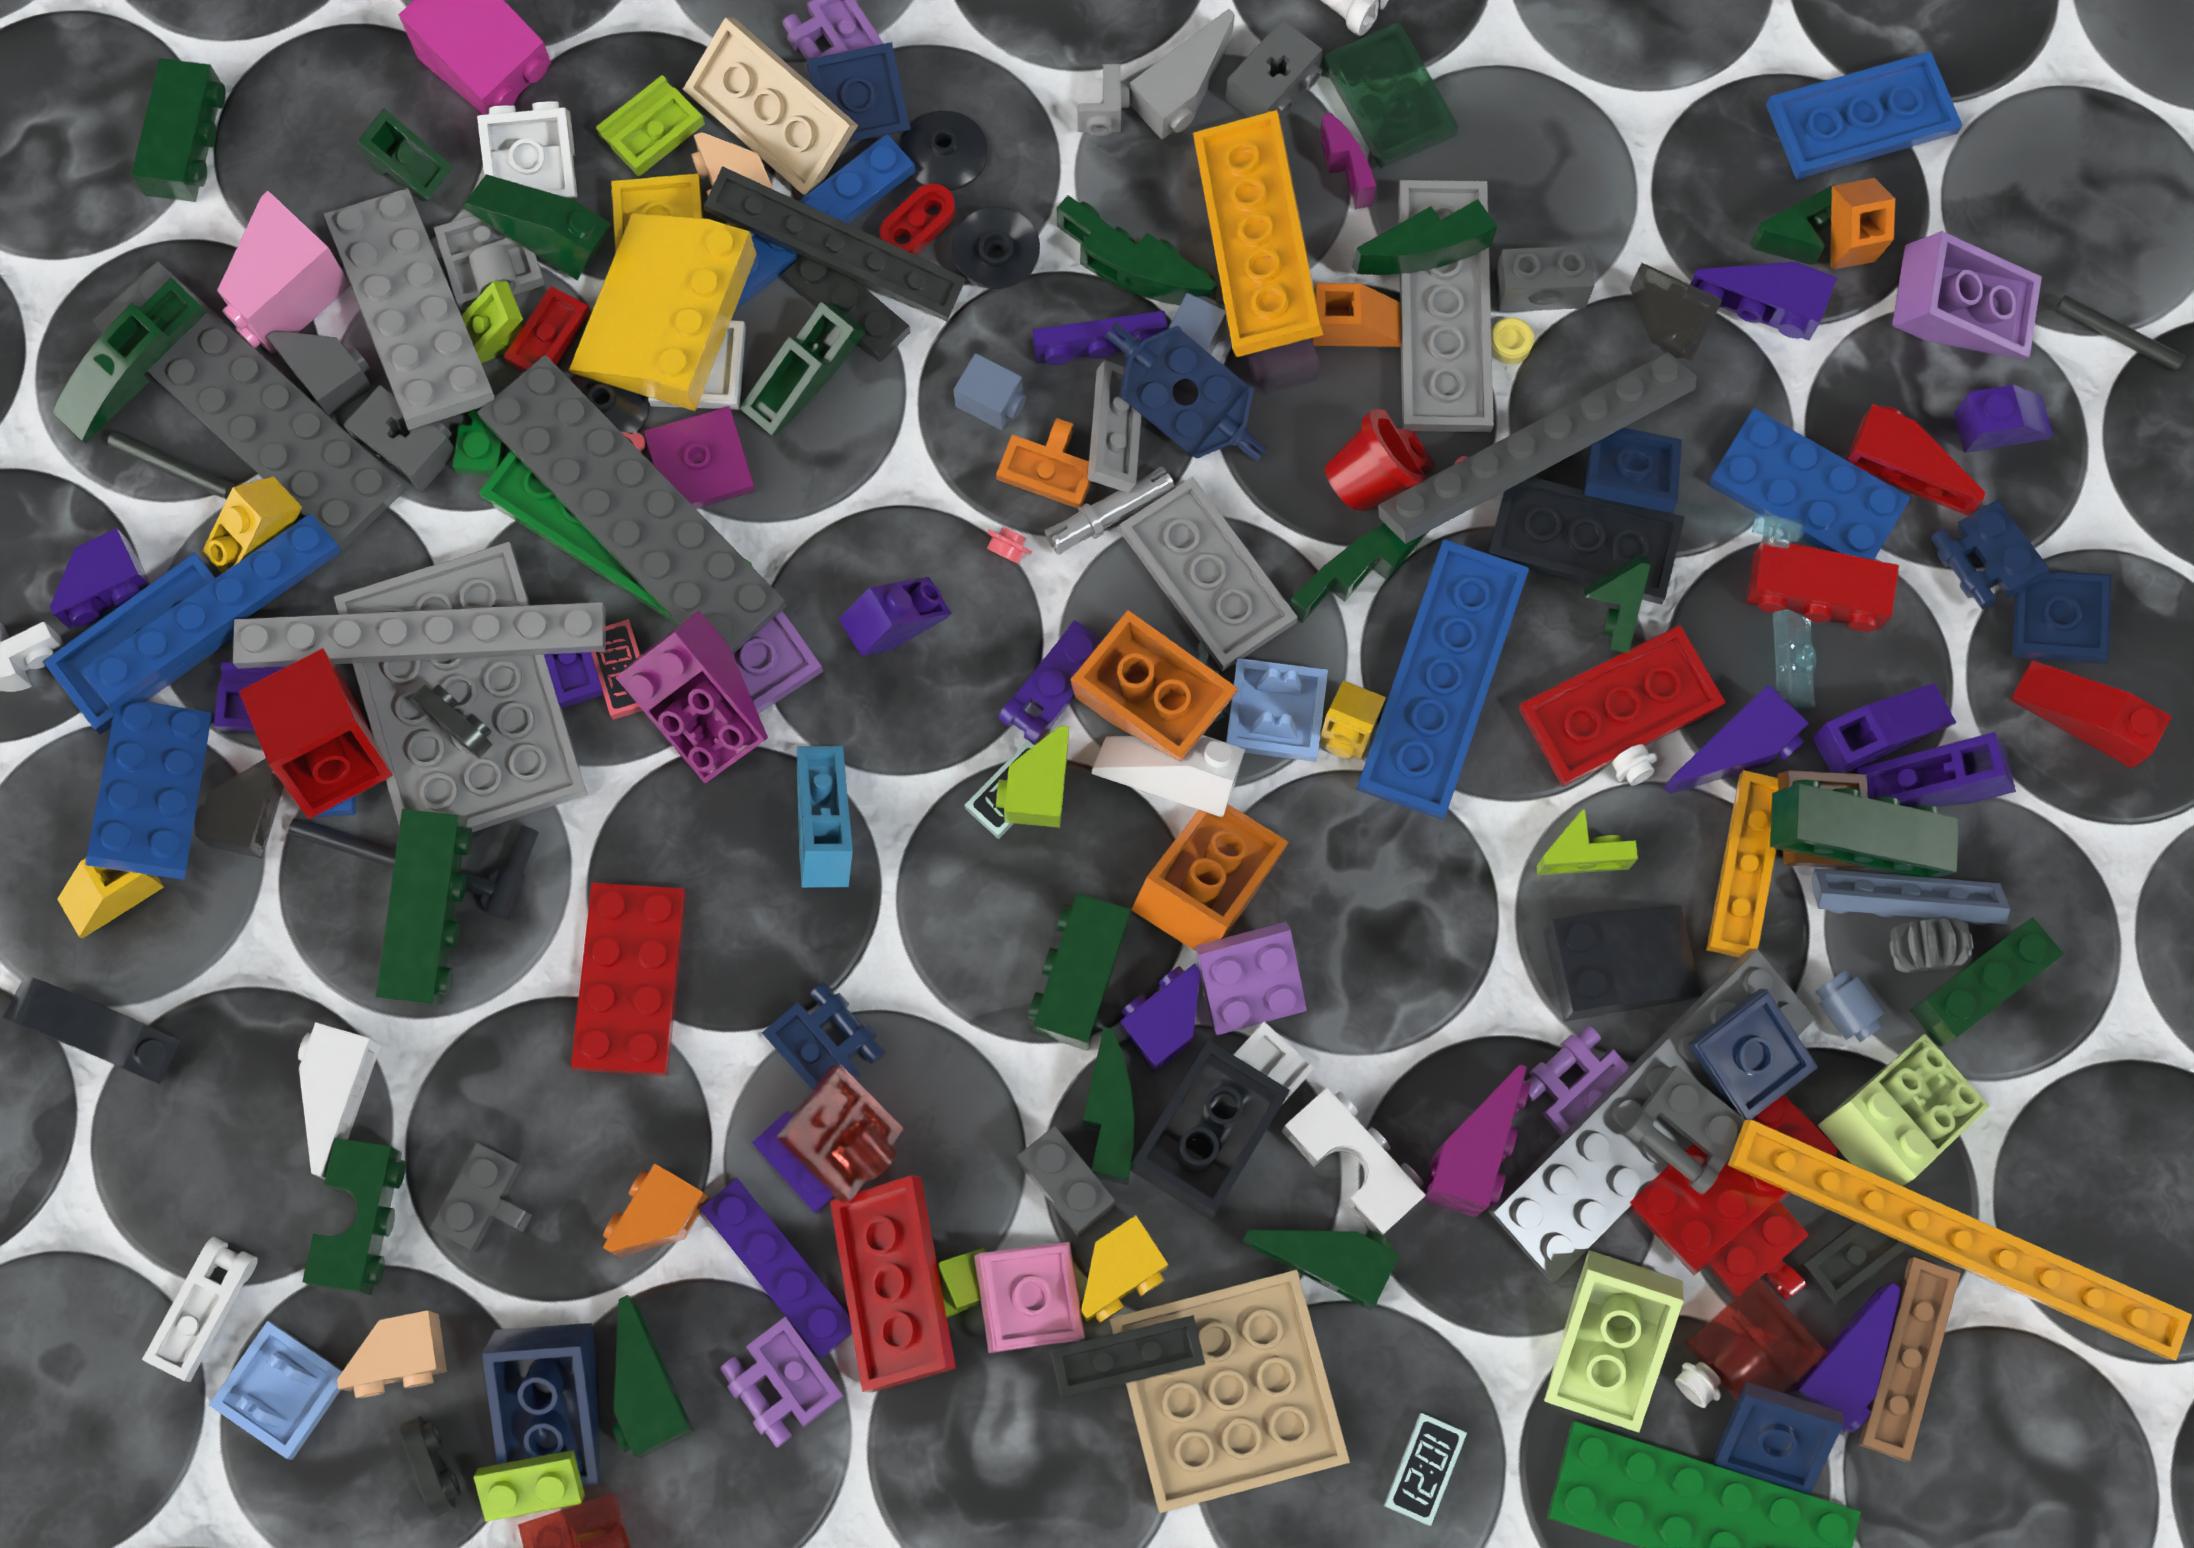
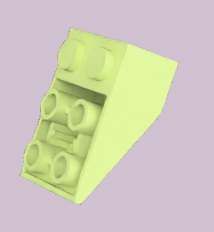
M1923 1034L1840 1104L1818 1126L1851 1164L1900 1186H1904L1916 1178L1990 1106L1930 1038Z

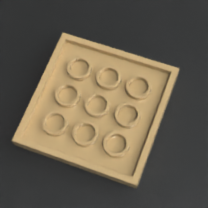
M1297 1270L1110 1319L1112 1332L1116 1334L1194 1315L1205 1365L1126 1384L1159 1514L1350 1463Z

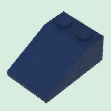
M592 1323L495 1330L482 1356L497 1464L574 1450L582 1485L598 1484L600 1481L598 1368Z

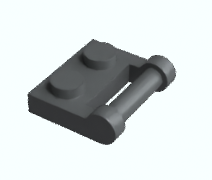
M1677 1065L1671 1067L1628 1124L1624 1133L1636 1143L1640 1140L1686 1176L1690 1180L1689 1186L1702 1195L1714 1184L1720 1170L1731 1157L1745 1119ZM1657 1116L1661 1117L1708 1155L1702 1164L1653 1126Z

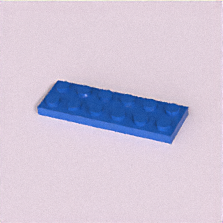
M1443 539L1356 790L1444 820L1529 567Z

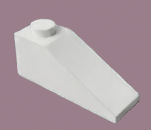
M1202 735L1180 762L1134 736H1106L1091 774L1223 817L1235 786L1245 749Z
M316 1022L312 1033H307L304 1036L299 1048L298 1058L301 1060L299 1073L311 1174L325 1180L334 1138L348 1140L381 1046L368 1037Z

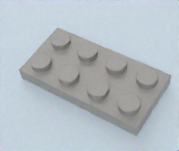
M1191 477L1119 524V532L1222 672L1236 664L1237 658H1245L1297 623V615L1194 477Z

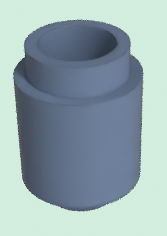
M1847 970L1815 991L1822 1000L1819 1003L1820 1007L1845 1040L1854 1035L1859 1042H1862L1883 1027L1878 1018L1885 1012L1858 977L1853 979Z

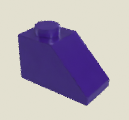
M2016 385L1971 391L1954 411L1964 453L2048 440L2053 437L2042 395Z

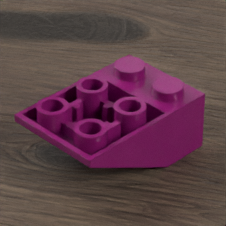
M700 610L643 652L615 677L704 783H707L768 738L729 645Z
M1519 1065L1434 1153L1423 1193L1426 1196L1421 1201L1475 1218L1493 1205V1202L1498 1203L1505 1182V1175L1498 1173L1500 1163L1504 1162L1506 1155L1511 1156L1518 1134V1128L1511 1126L1512 1119L1516 1117L1519 1109H1524L1531 1082L1523 1080L1527 1066Z

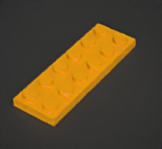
M1275 110L1194 132L1195 147L1235 356L1240 357L1322 336L1323 330L1278 111Z

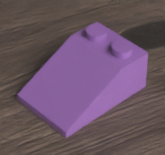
M1941 231L1905 245L1892 326L1929 342L2021 360L2030 358L2042 277Z

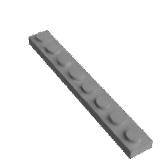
M603 602L234 619L233 664L238 669L287 667L322 648L325 649L334 664L605 652V606Z

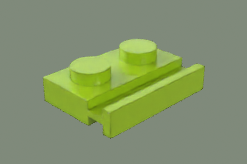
M661 75L596 126L599 137L605 140L611 149L639 177L704 126L705 123L703 116Z

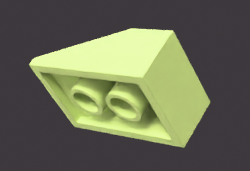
M1589 1250L1573 1297L1545 1395V1402L1639 1433L1684 1301L1683 1280Z

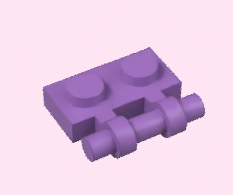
M812 0L807 3L808 12L812 19L802 24L797 15L792 14L782 22L788 32L787 40L794 51L801 52L806 61L811 58L884 44L855 0ZM824 35L832 48L821 53L814 41Z
M1587 1026L1577 1036L1571 1034L1560 1044L1562 1050L1546 1064L1540 1062L1530 1071L1531 1078L1527 1080L1531 1082L1527 1098L1529 1101L1533 1102L1544 1091L1554 1099L1541 1114L1561 1136L1630 1068L1615 1050L1608 1051L1599 1060L1590 1049L1601 1040V1037L1591 1026ZM1576 1063L1585 1073L1567 1088L1559 1077Z
M787 1317L781 1319L746 1346L757 1362L747 1371H745L736 1357H733L720 1367V1370L730 1383L727 1386L728 1390L735 1399H742L756 1419L753 1425L761 1435L766 1433L776 1448L792 1437L782 1422L791 1412L795 1414L802 1426L805 1427L844 1397ZM766 1376L782 1396V1399L772 1407L756 1386Z

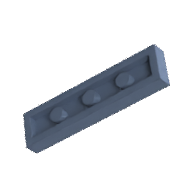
M1814 868L1811 881L1818 909H1826L1838 914L1850 911L1873 913L1880 917H1893L1895 915L1920 917L1924 920L1957 918L1975 925H1986L1988 923L2007 924L2011 909L2000 883Z

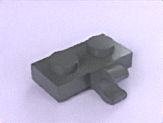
M476 1143L429 1229L474 1252L478 1249L494 1218L524 1233L533 1215L504 1200L522 1165Z

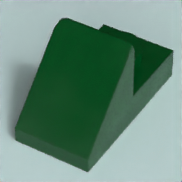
M385 108L381 109L356 142L378 175L389 173L421 201H428L453 168L450 163Z
M1834 184L1761 222L1750 241L1754 250L1805 264H1815L1824 250V243L1817 232L1831 224L1832 186Z
M1638 555L1584 589L1586 598L1618 604L1617 609H1608L1603 628V635L1610 636L1609 644L1611 650L1629 653L1651 565L1649 558L1646 556Z

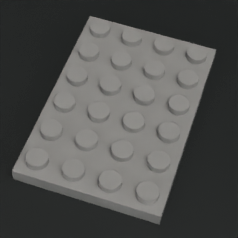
M510 542L334 596L339 615L531 606L514 549ZM544 654L353 663L374 739L393 776L386 779L399 826L402 809L462 816L468 819L467 827H471L472 832L588 795ZM437 684L440 685L458 702L453 709L465 719L472 713L492 731L487 737L492 746L480 759L467 750L413 702L411 697L423 685H426L431 690Z

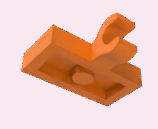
M1056 418L1046 446L1011 435L996 473L997 480L1078 509L1084 502L1091 481L1088 480L1089 461L1065 453L1074 434V431H1072L1073 423Z

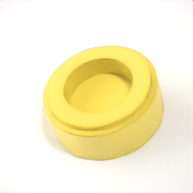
M1508 317L1499 320L1491 329L1492 356L1505 364H1516L1527 358L1534 343V334L1531 327L1519 318Z

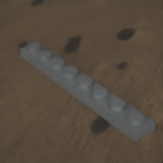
M1667 352L1422 481L1421 484L1415 485L1379 504V518L1406 544L1695 390L1697 376Z

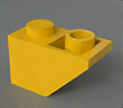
M274 476L233 487L202 552L223 574L293 526L302 506Z
M1343 680L1326 715L1320 735V742L1326 744V749L1336 756L1349 759L1353 755L1361 759L1386 697Z
M85 858L80 861L57 900L78 936L83 939L158 892L164 886L158 876L85 865Z
M1137 1216L1129 1219L1095 1242L1081 1314L1086 1322L1095 1316L1100 1323L1106 1321L1124 1308L1120 1301L1122 1298L1134 1290H1137L1139 1295L1143 1296L1165 1281L1161 1272L1167 1269L1168 1263Z

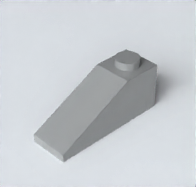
M1230 9L1215 18L1130 82L1129 104L1161 139H1164L1173 131L1176 133L1183 131L1193 121L1233 36L1235 14Z

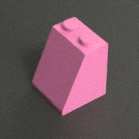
M267 191L261 196L217 291L227 304L222 311L237 326L236 331L254 349L261 344L273 356L277 351L267 335L273 331L299 333L351 285L330 249L278 199Z

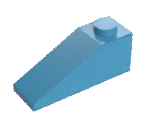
M797 746L799 857L802 888L849 887L853 848L843 746Z

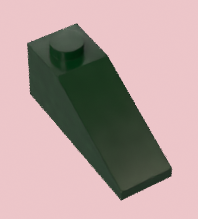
M488 174L483 177L463 205V209L577 281L599 251L611 224L571 198Z
M1248 1230L1242 1241V1244L1292 1270H1297L1299 1274L1368 1310L1376 1306L1400 1256L1399 1253L1391 1249L1393 1242L1390 1239L1372 1230H1367L1365 1235L1357 1231Z
M626 1295L620 1298L618 1302L614 1413L619 1423L613 1425L612 1428L623 1452L631 1450L634 1457L642 1458L695 1430L635 1298Z

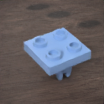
M1237 658L1234 686L1238 688V692L1231 701L1226 743L1245 749L1244 753L1316 762L1319 751L1328 670Z
M267 1321L211 1400L209 1406L286 1459L293 1460L341 1391L338 1389L337 1379L343 1370L275 1323Z

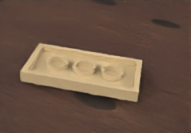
M724 18L683 88L686 93L750 149L758 153L767 164L804 196L823 183L858 127V124L735 18Z

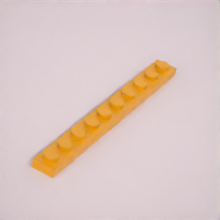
M1753 1120L1744 1121L1730 1157L1729 1166L2166 1359L2177 1360L2192 1314Z

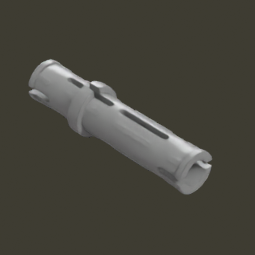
M1160 466L1155 471L1137 480L1136 485L1129 493L1118 490L1091 506L1086 503L1078 507V513L1051 528L1045 529V534L1051 547L1056 546L1054 551L1060 555L1090 537L1097 539L1104 535V529L1148 506L1175 489L1170 475H1163L1166 473V470Z

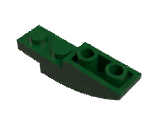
M1069 195L1057 206V227L1081 244L1080 264L1100 278L1139 296L1180 306L1186 293L1197 298L1205 296L1216 301L1217 282H1215L1213 275L1199 264L1193 266L1182 258L1177 248L1165 239L1157 240L1147 233L1136 245L1134 239L1127 231L1118 226L1111 227L1101 219L1099 213L1090 204L1084 201L1078 203Z
M172 278L139 309L131 303L111 323L84 356L63 389L52 413L86 444L149 382L144 374L207 311Z

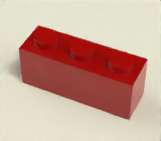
M1764 538L1753 555L1746 603L1758 605L1760 610L1767 613L1779 614L1788 611L1803 614V618L1811 622L1825 623L1832 620L1847 623L1849 628L1860 632L1880 630L1892 616L1899 565Z

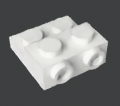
M546 101L533 103V111L516 112L515 106L503 105L490 107L489 115L477 116L484 176L488 174L567 198H578L573 162L575 151L569 110L559 108V102Z

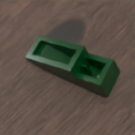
M1478 199L1443 219H1440L1430 206L1357 247L1352 268L1356 274L1361 275L1406 274L1439 268L1466 259L1491 247L1497 225Z
M820 302L797 337H788L739 409L770 435L775 436L820 391L867 331L835 304Z
M1104 1027L1083 1116V1127L1100 1130L1091 1169L1098 1179L1128 1185L1134 1148V1111L1131 1085L1124 1057L1114 1030Z

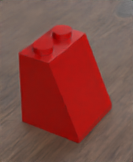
M324 648L239 691L269 766L308 819L393 776L343 676Z

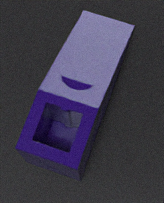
M1798 262L1697 269L1685 294L1695 297L1699 303L1705 306H1719L1737 313L1741 319L1747 322H1761L1774 327L1786 337L1793 339L1802 338L1809 341L1821 322L1837 277Z
M1933 683L1867 704L1826 722L1812 739L1830 773H1847L1949 728L1957 722L1938 687Z

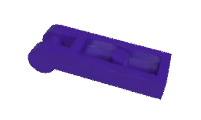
M1074 620L1017 694L1007 702L1000 712L998 719L1008 727L1015 725L1025 733L1024 738L1033 745L1039 743L1075 698L1071 678L1103 639ZM1030 703H1033L1043 711L1036 718L1025 711Z

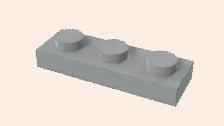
M1104 360L1098 367L1096 374L1088 480L1129 493L1136 485L1141 413L1119 396L1125 367Z

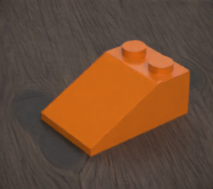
M1129 610L1126 611L1071 678L1076 699L1112 725L1180 762L1238 692L1236 686Z
M1229 804L1223 817L1198 809L1146 877L1131 910L1195 951V946L1227 938L1289 842Z

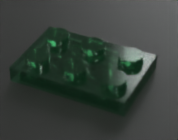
M1400 22L1323 55L1322 65L1380 169L1458 134L1459 126Z

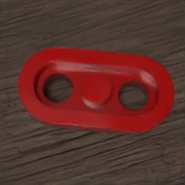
M932 183L921 186L883 221L880 227V239L914 255L919 254L953 221L955 204L952 193L940 184ZM932 207L941 210L937 215H929L926 211ZM900 236L910 238L909 242L905 244H899L895 240Z

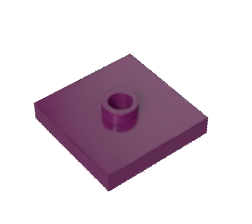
M730 406L644 431L654 467L695 509L756 491Z

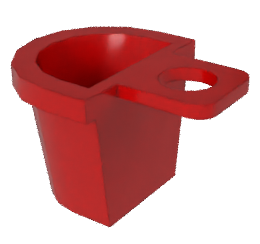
M1373 409L1362 417V427L1325 465L1326 476L1334 491L1345 504L1353 510L1360 512H1369L1386 500L1415 485L1421 484L1422 481L1427 479L1423 470L1430 471L1435 467L1432 458L1419 437L1411 430L1397 429L1386 410Z

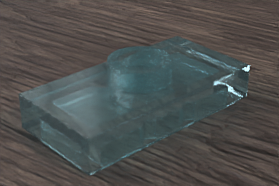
M1789 609L1774 612L1773 628L1777 693L1789 705L1800 710L1815 707L1813 669L1816 667L1817 658L1811 642L1810 620Z

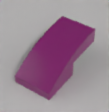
M1332 113L1323 114L1319 136L1328 173L1346 171L1355 209L1372 206L1376 184L1362 149L1350 131Z

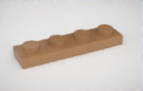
M1915 1257L1908 1259L1877 1393L1868 1405L1871 1414L1863 1423L1858 1441L1859 1446L1904 1462L1911 1460L1961 1273Z

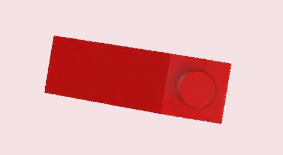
M1872 404L1859 424L1846 460L1891 486L1967 516L1971 515L1983 502L1986 492L1915 420L1905 417L1901 411L1893 407H1879Z
M2036 661L2029 663L2010 698V701L2131 769L2152 755L2172 718L2171 715L2132 693Z

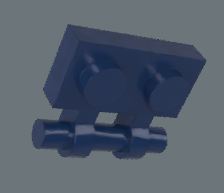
M1999 500L1958 521V531L1964 537L1961 540H1954L1946 529L1937 531L1931 537V541L1939 550L1937 552L1939 560L1945 567L1952 568L1961 580L1959 585L1967 598H1974L1981 609H1986L1996 602L1997 598L1990 588L1997 584L2009 598L2042 580L2049 574L2047 564ZM1976 554L1986 569L1984 571H1976L1967 557Z
M823 982L810 993L820 1006L815 1012L809 1015L801 1004L797 1002L766 1028L762 1034L825 1106L861 1075L859 1070L850 1061L855 1054L861 1052L870 1064H874L885 1054V1051L876 1042L877 1034L868 1024L862 1026L847 1009L849 1006L847 1000L840 993L834 994ZM831 1021H834L848 1037L838 1047L822 1029Z

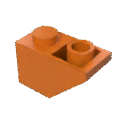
M1875 178L1832 186L1830 267L1833 270L1876 262L1894 240L1895 198Z
M1316 283L1315 295L1323 335L1312 338V346L1401 347L1400 302L1361 283Z
M654 1163L649 1172L643 1170L632 1184L629 1195L633 1199L625 1212L622 1214L618 1211L609 1221L603 1233V1237L607 1241L602 1248L617 1257L684 1240L702 1212L700 1208L710 1198L701 1190Z

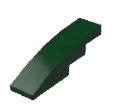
M1383 523L1361 536L1325 564L1292 597L1290 607L1297 615V620L1303 624L1331 591L1345 602L1372 570L1388 580L1429 532L1405 544Z

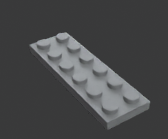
M1400 180L1398 186L1399 224L1430 206L1438 217L1443 219L1477 199L1488 212L1487 181ZM1489 248L1466 259L1439 268L1400 274L1402 429L1444 432L1492 431L1494 422Z
M407 188L324 213L326 225L408 430L483 407L488 402L495 400L491 386L409 189Z

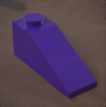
M1768 684L1671 777L1664 786V789L1672 794L1740 774L1743 770L1751 771L1767 766L1777 755L1785 761L1804 742L1798 735L1809 723Z
M1996 732L1857 768L1858 774H1863L1867 777L1869 799L1892 797L1899 799L1900 805L1906 807L1920 805L1940 807L1970 804L2016 792L2007 752Z
M1894 1283L1880 1286L1787 1392L1791 1396L1842 1411L1843 1427L1840 1433L1845 1432L1847 1429L1853 1433L1871 1414L1867 1405L1877 1393L1901 1290Z

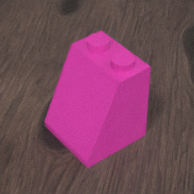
M413 0L398 14L417 58L483 115H489L490 107L513 105L517 96L530 83L539 81L551 64L544 42L504 0Z

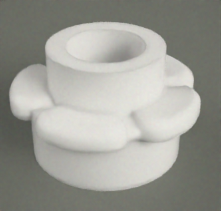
M1643 744L1630 747L1619 754L1612 762L1613 767L1617 771V780L1619 782L1629 781L1632 786L1642 783L1653 775L1655 770L1652 764L1656 762L1657 756L1655 753L1649 754Z
M1698 1362L1696 1365L1691 1363H1684L1682 1365V1373L1675 1379V1383L1691 1402L1701 1408H1705L1712 1399L1718 1401L1721 1398V1393L1717 1388L1721 1381L1710 1367L1702 1362Z

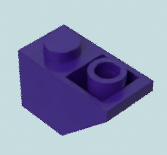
M117 528L73 550L50 605L53 615L69 629L74 626L80 627L94 622L98 619L99 614L115 606H121L150 585L132 544Z
M929 577L869 587L839 618V621L860 655L866 656L893 650L947 619L952 613L943 600L940 590Z
M1195 963L1185 971L1181 966H1178L1158 983L1162 988L1148 1000L1144 995L1139 996L1121 1012L1125 1018L1120 1021V1031L1154 1073L1192 1044L1200 970Z

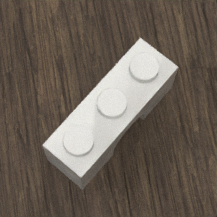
M1327 1087L1284 1126L1282 1133L1313 1167L1331 1153L1345 1152L1354 1156L1362 1165L1364 1181L1362 1187L1350 1197L1346 1204L1370 1230L1384 1235L1426 1196L1420 1189L1424 1183L1409 1165L1403 1163L1399 1166L1387 1153L1391 1149L1390 1145L1375 1128L1371 1127L1369 1130H1366L1354 1117L1358 1110L1343 1093L1339 1091L1334 1095Z

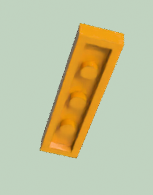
M1745 770L1739 775L1706 950L1740 958L1749 948L1758 949L1776 849L1770 848L1772 793L1779 791L1778 778Z

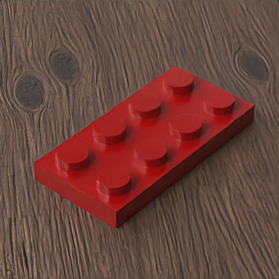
M1681 625L1630 649L1629 653L1624 652L1521 703L1518 709L1560 784L1564 787L1611 764L1619 754L1630 747L1639 744L1647 746L1721 709L1726 702Z
M591 883L571 1068L573 1070L668 1076L687 895L684 888Z
M1784 1095L1751 1119L1832 1156L1837 1154L1838 1148ZM1694 1144L1685 1151L1700 1164L1708 1156ZM1728 1160L1720 1170L1714 1184L1704 1194L1700 1195L1689 1186L1690 1180L1670 1164L1630 1201L1632 1205L1629 1208L1695 1276L1791 1193L1729 1166Z
M911 1175L830 1201L862 1392L873 1393L956 1369L922 1178Z

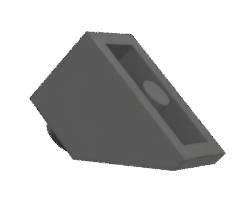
M273 331L267 335L278 354L329 417L372 388L371 383L364 374V372L370 369L365 359L354 346L347 351L337 337Z

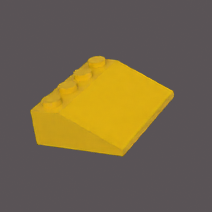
M632 213L569 368L570 372L696 411L757 255L750 232L710 219Z

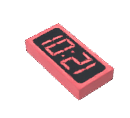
M627 619L606 626L605 652H591L612 720L643 711L615 678L641 655L631 622Z

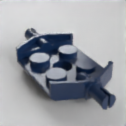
M1117 321L1112 325L1111 329L1124 339H1120L1111 330H1108L1104 336L1124 352L1123 356L1126 357L1119 393L1122 399L1196 459L1229 445L1239 447L1254 462H1257L1262 457L1249 444L1262 454L1266 452L1268 447L1264 446L1247 432L1248 429L1246 428L1254 388L1246 385L1184 333L1178 325L1143 340L1132 336ZM1181 379L1192 381L1197 390L1196 398L1188 405L1178 404L1172 395L1173 386Z

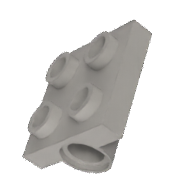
M469 216L434 227L456 302L461 311L467 310L493 281L508 282L513 295L545 286L536 254L476 216Z

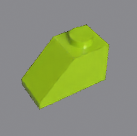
M1059 726L1009 765L1007 780L998 781L996 807L1004 808L1006 823L1060 828L1069 745V726Z

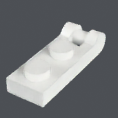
M215 1236L210 1238L202 1249L142 1360L183 1381L191 1382L243 1284L254 1272L258 1261L257 1257L245 1251L238 1254L228 1249L227 1242ZM217 1266L228 1271L221 1284L210 1279Z

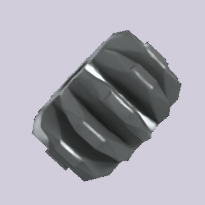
M1940 918L1913 921L1911 923H1902L1890 931V955L1893 957L1895 969L1901 972L1923 973L1962 968L1973 961L1971 950L1974 949L1972 934H1969L1968 923L1960 919Z

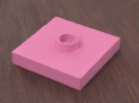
M1070 1242L979 1253L974 1256L989 1353L1085 1339Z

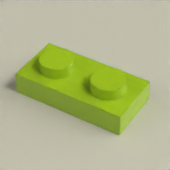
M574 1450L481 1467L477 1469L474 1475L485 1522L582 1504L585 1496Z

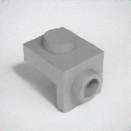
M1103 64V103L1077 105L1078 132H1088L1094 136L1121 132V108H1129V81H1121L1120 64Z

